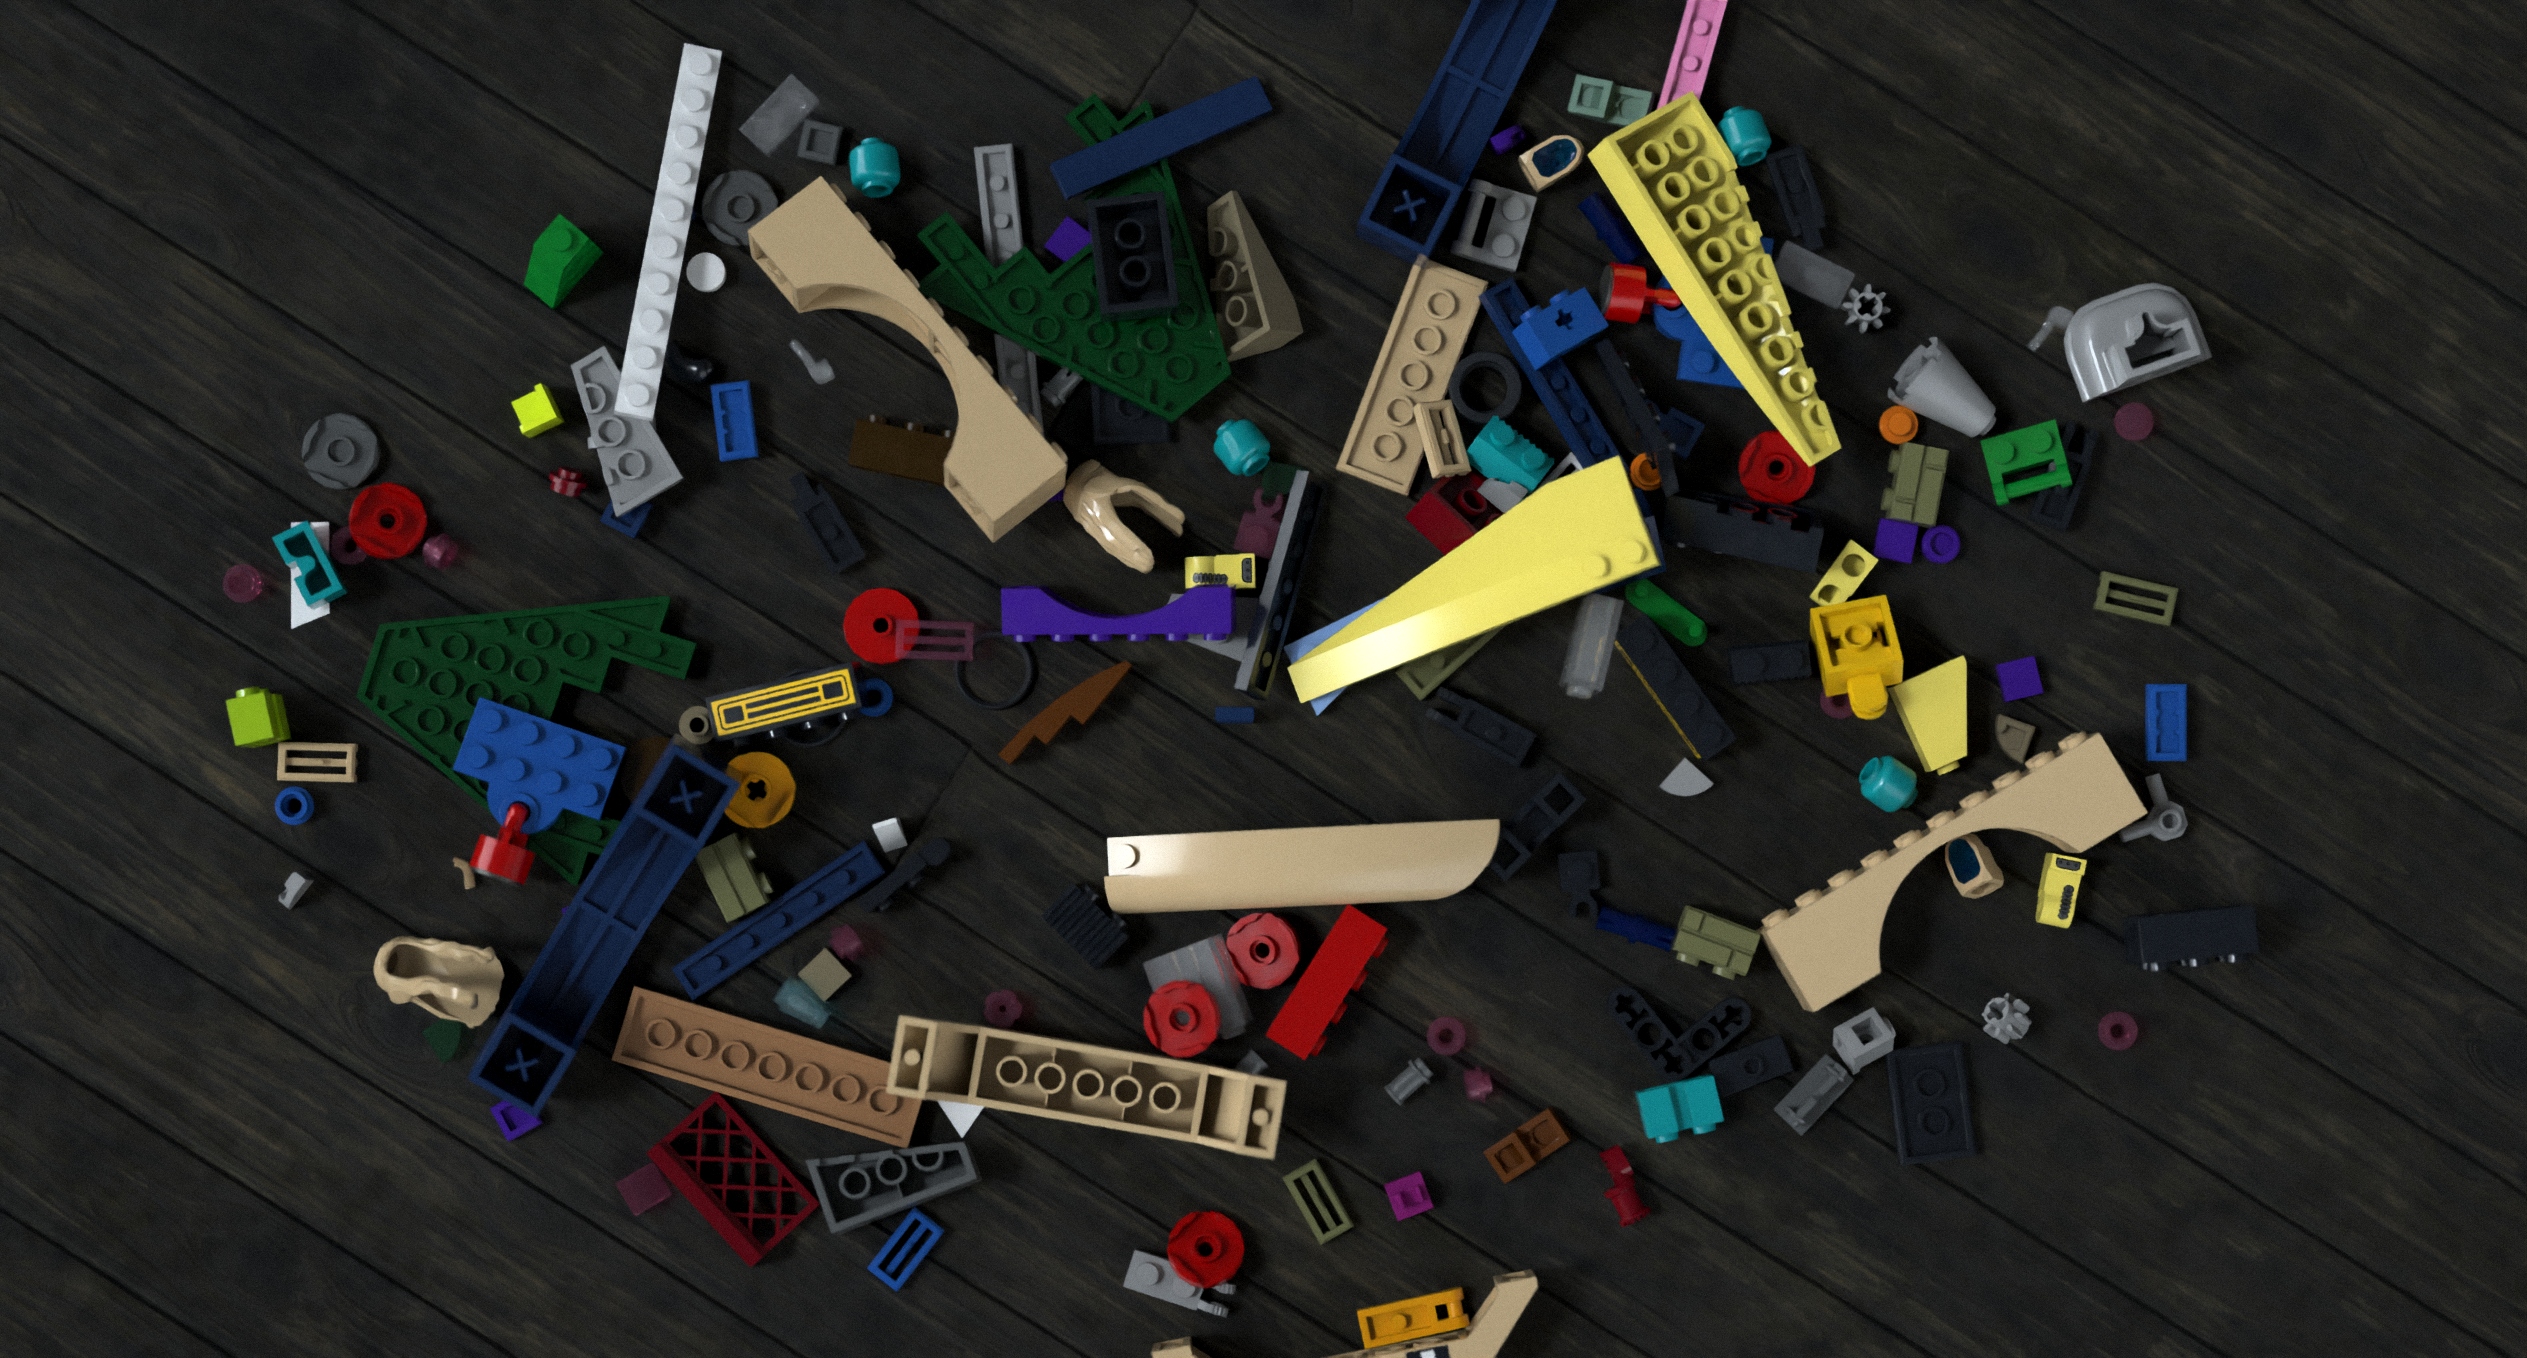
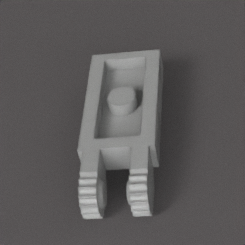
M1139 1249L1134 1250L1123 1287L1193 1310L1198 1308L1205 1312L1227 1317L1229 1309L1221 1303L1200 1298L1203 1288L1191 1286L1180 1279L1171 1268L1169 1259ZM1225 1282L1221 1286L1211 1288L1224 1294H1234L1236 1285Z

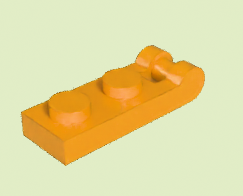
M1462 1287L1449 1288L1435 1293L1357 1309L1365 1349L1470 1326L1468 1313L1463 1312L1461 1300L1464 1299ZM1446 1304L1449 1317L1438 1319L1435 1306Z

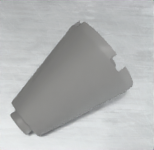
M1937 337L1929 338L1932 345L1928 348L1922 344L1918 346L1899 368L1894 376V379L1899 384L1895 391L1889 387L1887 392L1888 398L1896 404L1967 436L1985 435L1996 422V417L1994 416L1995 406L1943 341Z

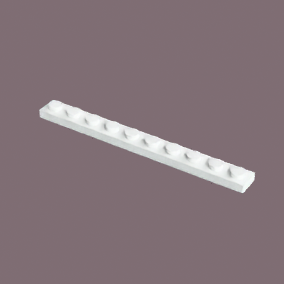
M684 43L614 414L648 421L653 420L722 55L720 50Z

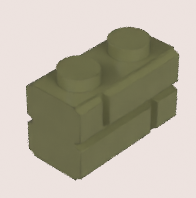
M1909 442L1900 444L1899 450H1892L1888 465V472L1894 473L1892 487H1885L1881 501V510L1887 511L1885 519L1917 525L1922 528L1935 527L1949 456L1948 450Z
M738 833L730 834L706 846L695 856L727 923L733 922L771 903L772 900L769 894L774 892L765 871L758 873L752 862V859L756 858L757 854L749 838L746 836L741 839Z
M1686 905L1670 949L1678 951L1677 960L1698 967L1699 961L1702 960L1714 965L1712 973L1734 981L1736 974L1746 976L1761 933Z

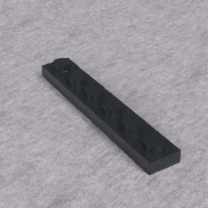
M1297 470L1294 482L1290 487L1289 499L1283 520L1279 525L1273 555L1268 563V572L1262 592L1258 598V607L1252 628L1247 636L1246 649L1237 671L1234 689L1254 700L1266 702L1268 700L1329 487L1328 483L1309 471Z

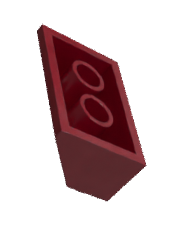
M1471 466V471L1464 476L1455 474L1453 477H1446L1444 475L1422 497L1405 518L1445 556L1504 513L1477 491L1487 478Z

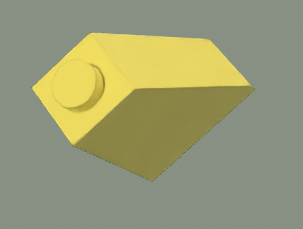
M1963 655L1887 688L1925 772L1937 770L1938 775H1942L1960 766L1958 759L1967 756V662Z

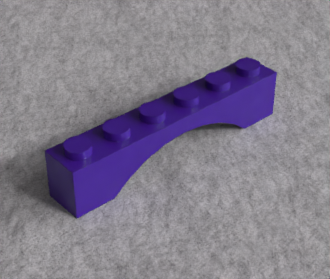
M1197 584L1179 599L1164 607L1130 615L1103 614L1081 608L1060 597L1046 585L1006 586L1001 589L1002 635H1013V639L1016 642L1036 641V635H1051V641H1074V634H1089V641H1111L1112 634H1127L1128 641L1150 640V634H1165V640L1183 641L1188 640V634H1203L1204 640L1216 641L1226 640L1227 633H1233L1237 630L1236 584Z

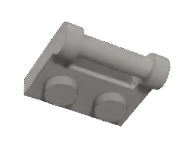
M1472 178L1468 187V191L1471 194L1457 241L1454 240L1452 242L1450 253L1515 272L1537 197ZM1485 197L1496 200L1483 248L1481 249L1473 246L1472 241Z

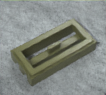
M2105 571L2101 572L2099 579L2101 581L2097 588V599L2094 602L2093 610L2167 627L2170 626L2178 588ZM2109 582L2168 595L2167 602L2108 589ZM2106 597L2165 611L2164 615L2160 616L2105 603Z
M1316 1158L1282 1177L1320 1245L1354 1226ZM1314 1170L1343 1221L1342 1224L1336 1226L1307 1175L1309 1171ZM1301 1178L1330 1231L1323 1234L1295 1185V1179Z

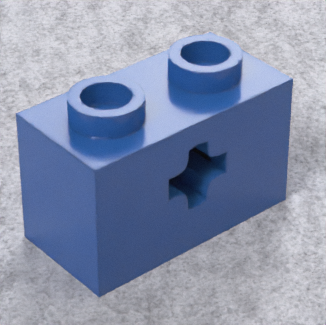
M1585 287L1572 294L1569 289H1566L1549 300L1551 306L1542 310L1540 305H1537L1520 316L1522 323L1512 331V334L1535 371L1592 340L1609 326Z

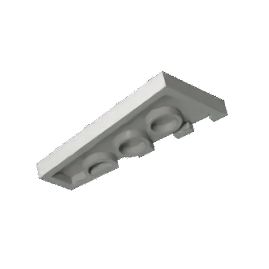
M603 346L572 364L571 368L590 425L593 442L602 465V472L610 492L616 517L620 518L684 480V477L650 421L614 414L621 372L607 348Z

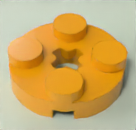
M750 752L737 756L728 763L742 772L741 784L724 810L731 820L744 827L766 828L780 822L789 813L795 801L797 784L785 762L769 753ZM760 780H763L766 783L764 786V790L767 792L764 798L757 797L754 801L748 797L751 793V790L747 787L748 783L751 781L758 783Z

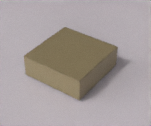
M827 947L798 973V976L823 1002L827 1001L853 976Z

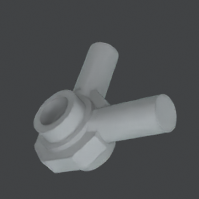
M2160 773L2145 777L2154 806L2151 807L2146 820L2129 824L2118 830L2122 842L2149 834L2161 841L2182 836L2188 825L2183 807L2168 801Z

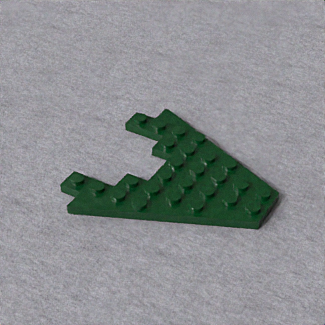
M1095 93L1065 116V121L1087 147L1154 119L1151 106L1146 100L1121 121H1118ZM1166 158L1096 188L1084 198V202L1087 204V200L1164 191L1179 301L1177 314L1101 323L1090 243L1053 273L1049 274L1026 246L995 269L947 211L917 234V239L939 264L936 269L918 282L920 285L918 291L924 298L928 299L931 297L938 305L1171 424L1221 385L1232 374Z
M668 596L383 623L379 625L356 697L493 815L490 812L487 800L489 783L453 770L479 697L553 722L565 683L602 694L613 658L687 680L698 644L662 633L673 598ZM564 809L558 821L548 830L530 834L526 845L572 885L580 886L590 853L601 855L621 821L604 815L601 821Z

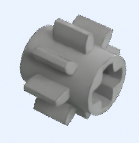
M1867 284L1861 294L1852 288L1848 294L1853 301L1851 303H1843L1840 306V309L1848 311L1849 314L1845 325H1850L1853 322L1860 325L1859 331L1862 334L1870 323L1876 329H1879L1882 326V322L1878 316L1890 312V308L1882 307L1881 300L1885 297L1886 293L1882 292L1878 295L1872 293L1871 284ZM1871 303L1873 308L1870 310V314L1866 313L1863 316L1859 314L1858 309L1861 307V304Z
M2006 993L2004 998H1992L1982 1013V1016L1988 1022L1983 1030L2004 1044H2007L2009 1039H2021L2032 1023L2027 1015H2025L2030 1007L2010 993Z

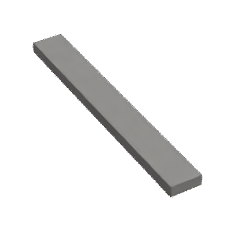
M1012 143L974 148L986 259L995 269L1024 247ZM994 333L1000 386L1005 384L1011 389L1018 400V403L1015 405L1024 415L1030 413L1043 430L1035 354Z

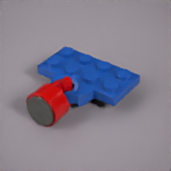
M1760 237L1765 254L1772 256L1774 239ZM1611 262L1604 268L1597 300V307L1604 319L1635 324L1641 313L1651 314L1656 325L1655 328L1667 338L1681 342L1676 380L1746 390L1691 316L1664 274L1654 285L1646 284L1645 267Z
M479 697L453 770L489 783L487 800L490 812L498 823L501 824L497 839L480 834L469 864L472 867L471 871L515 887H520V884L525 885L536 855L525 849L530 834L548 830L558 821L564 809L601 821L627 748Z

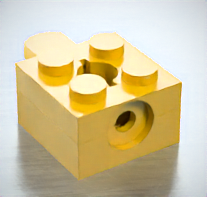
M1881 595L1810 608V634L1826 697L1848 693L1852 710L1857 717L1862 719L1880 717L1885 713L1888 705L1886 686L1902 683L1903 657L1887 596Z

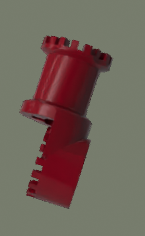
M1616 1144L1599 1153L1600 1158H1604L1602 1162L1607 1161V1164L1604 1166L1608 1167V1173H1611L1610 1176L1616 1184L1603 1192V1195L1614 1204L1621 1218L1619 1221L1621 1228L1635 1223V1218L1639 1221L1650 1214L1652 1210L1649 1206H1644L1635 1190L1634 1172L1619 1145Z

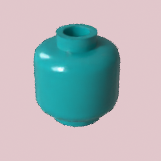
M1743 106L1734 107L1726 111L1723 115L1724 118L1718 123L1716 129L1732 152L1736 163L1740 166H1748L1762 160L1766 156V150L1771 144V137L1761 113L1753 109H1745Z
M867 138L861 142V145L855 147L850 152L849 163L852 185L865 196L872 198L887 196L900 183L899 155L893 145L885 143L880 138Z
M1231 419L1218 428L1216 432L1218 437L1214 443V453L1232 474L1252 476L1268 463L1270 442L1254 422L1249 419L1239 421Z
M1887 755L1880 758H1872L1860 773L1859 782L1861 783L1862 795L1885 812H1895L1901 807L1907 808L1917 797L1918 790L1915 788L1917 783L1916 773L1893 756Z

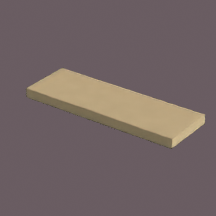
M1431 260L1427 262L1424 270L1413 265L1336 470L1407 497L1425 451L1413 407L1419 402L1444 400L1449 388L1451 375L1457 367L1481 303L1478 297L1485 292L1488 282Z

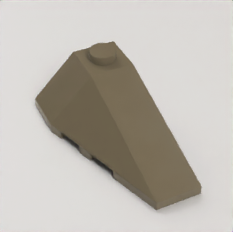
M1231 190L1207 207L1209 253L1215 257V278L1210 279V291L1216 292L1217 313L1214 314L1228 362L1278 349L1303 333L1296 303L1289 287L1238 192Z

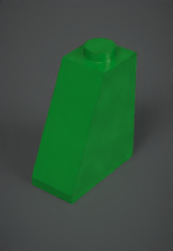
M559 214L534 243L524 285L554 310L603 254V251Z

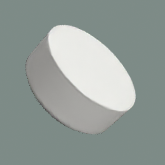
M700 253L694 256L688 263L687 277L697 290L713 292L724 284L726 268L716 255Z

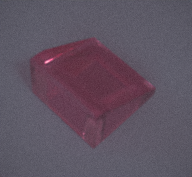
M653 1162L616 1183L634 1216L641 1214L672 1195Z

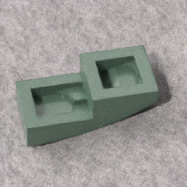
M1577 74L1567 111L1584 118L1624 128L1651 113L1655 95L1649 91L1618 86L1613 81Z

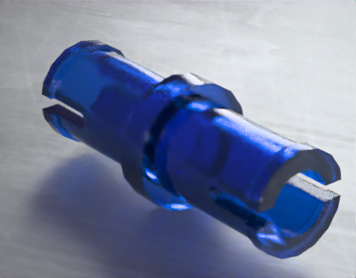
M1597 191L1576 206L1598 233L1595 235L1600 242L1603 239L1620 263L1628 264L1642 253L1622 228L1623 221L1620 217L1616 219L1598 196Z
M1604 905L1595 927L1598 930L1601 929L1626 937L1629 943L1635 944L1638 941L1663 949L1666 952L1670 951L1676 932L1675 928L1665 927L1644 920V915L1636 913V916H1632L1607 908Z

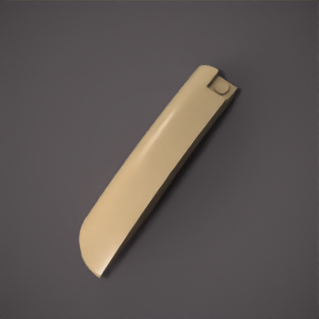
M1500 819L1107 838L1109 876H1104L1106 896L1111 910L1117 914L1440 899L1467 888L1484 868L1489 865L1499 840Z

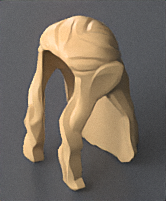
M1090 459L1080 464L1065 482L1063 501L1074 516V519L1081 523L1085 531L1093 536L1108 553L1118 558L1128 567L1137 569L1145 574L1149 573L1154 565V557L1152 551L1122 523L1114 507H1138L1156 519L1175 536L1180 537L1183 533L1181 524H1183L1185 516L1178 507L1170 504L1159 492L1154 491L1144 483L1137 482L1134 479L1118 477L1101 466L1100 462Z
M397 936L386 942L379 949L374 962L376 982L379 987L389 994L390 1000L393 1003L413 1002L441 1019L462 1022L472 1029L486 1022L490 1015L495 1012L496 1005L500 1001V991L505 974L501 962L497 959L492 947L482 949L475 946L460 945L452 941L444 942L436 938L424 939L414 936Z

